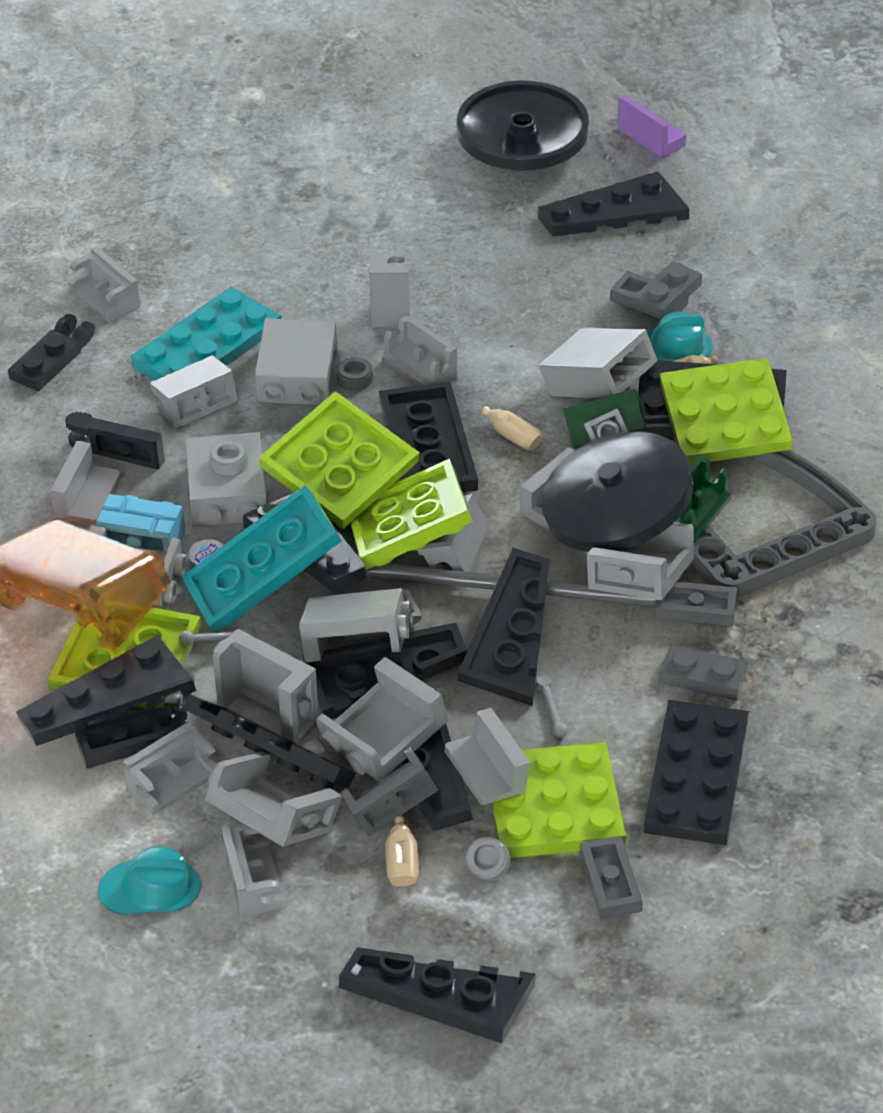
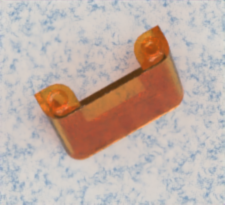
M64 519L48 520L0 543V606L15 611L27 597H31L73 613L80 627L86 628L89 624L96 627L102 633V636L98 639L100 644L114 650L121 645L172 582L164 568L165 563L163 559L155 552L150 550L145 552L73 526Z

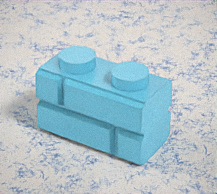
M109 494L104 504V510H101L96 521V526L106 527L108 544L167 552L172 538L182 541L185 534L182 506L168 501L155 502L143 500L132 495L119 496Z

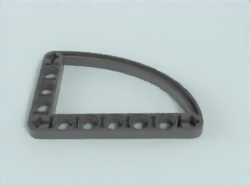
M669 415L644 416L647 429L635 431L653 433L669 440H675ZM791 450L747 456V458L776 470L800 484L824 501L837 514L739 555H735L709 526L694 544V559L690 564L708 585L736 587L737 598L870 542L875 536L876 516L856 495L835 478ZM822 535H830L833 536L836 539V541L826 543L820 541L818 537ZM796 548L802 550L805 554L792 556L785 551ZM703 552H714L719 557L716 559H705L700 554ZM767 562L773 567L761 570L753 566V564Z

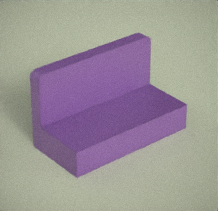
M623 95L618 98L617 128L660 158H664L686 146L685 133L628 96Z

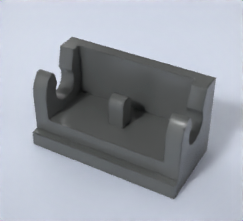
M411 747L403 750L410 762L358 796L354 797L348 788L340 792L352 814L368 836L393 821L396 816L402 815L438 791V788Z

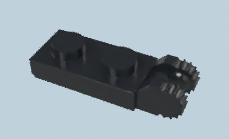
M66 313L63 318L61 317L57 321L54 330L51 329L8 368L9 379L40 391L81 353V349L94 335V324L84 321L76 327L77 317Z
M81 411L72 412L66 416V428L72 430L68 436L71 447H74L76 441L91 443L92 454L152 469H160L165 461L162 435L159 432L93 418L91 414L81 413Z
M177 703L157 709L152 707L111 721L105 720L88 725L87 729L75 733V739L86 768L135 755L186 724L185 720L188 719L187 711L182 709V704L178 705Z

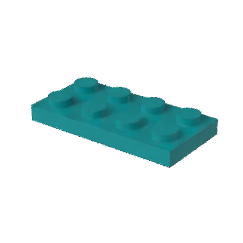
M230 286L132 354V367L151 379L158 380L212 355L227 366L261 342L265 318L281 319V315Z
M304 485L183 575L182 579L208 626L215 633H219L342 542L314 494Z

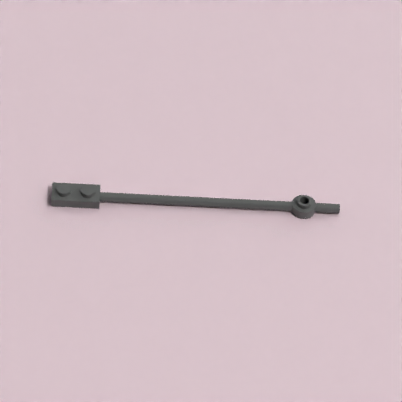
M397 564L374 566L366 570V577L489 590L495 589L501 576ZM547 580L546 595L654 606L656 619L733 626L737 588L676 581L663 600H655L588 589V584Z

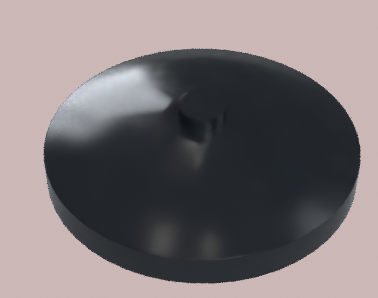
M507 81L482 88L463 102L458 110L456 119L457 137L466 152L485 164L508 170H538L563 163L583 148L589 132V116L584 104L569 91L538 81Z
M624 432L605 436L580 447L567 456L554 469L542 492L541 506L543 515L552 534L560 542L573 549L589 552L592 547L614 551L629 549L658 536L680 517L692 496L693 474L682 449L673 441L663 436L646 432Z

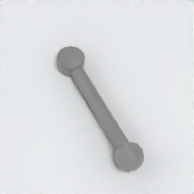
M246 627L242 629V631L257 638L254 628ZM186 630L180 634L179 641L184 646L192 645L193 642L226 640L233 632L193 634L191 631Z
M539 675L536 678V688L543 692L554 724L552 734L557 738H563L567 735L568 728L564 723H561L550 691L552 679L548 675Z

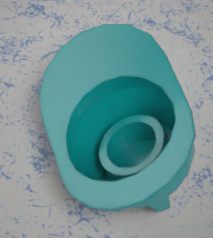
M671 312L661 318L655 329L647 331L657 360L673 361L690 355L708 357L713 350L712 340L704 332V319L699 314Z
M156 846L141 851L134 860L120 863L108 870L100 880L98 894L101 903L107 909L118 914L168 912L181 910L191 905L199 895L201 882L198 873L192 866L186 863V859L177 851L168 847Z

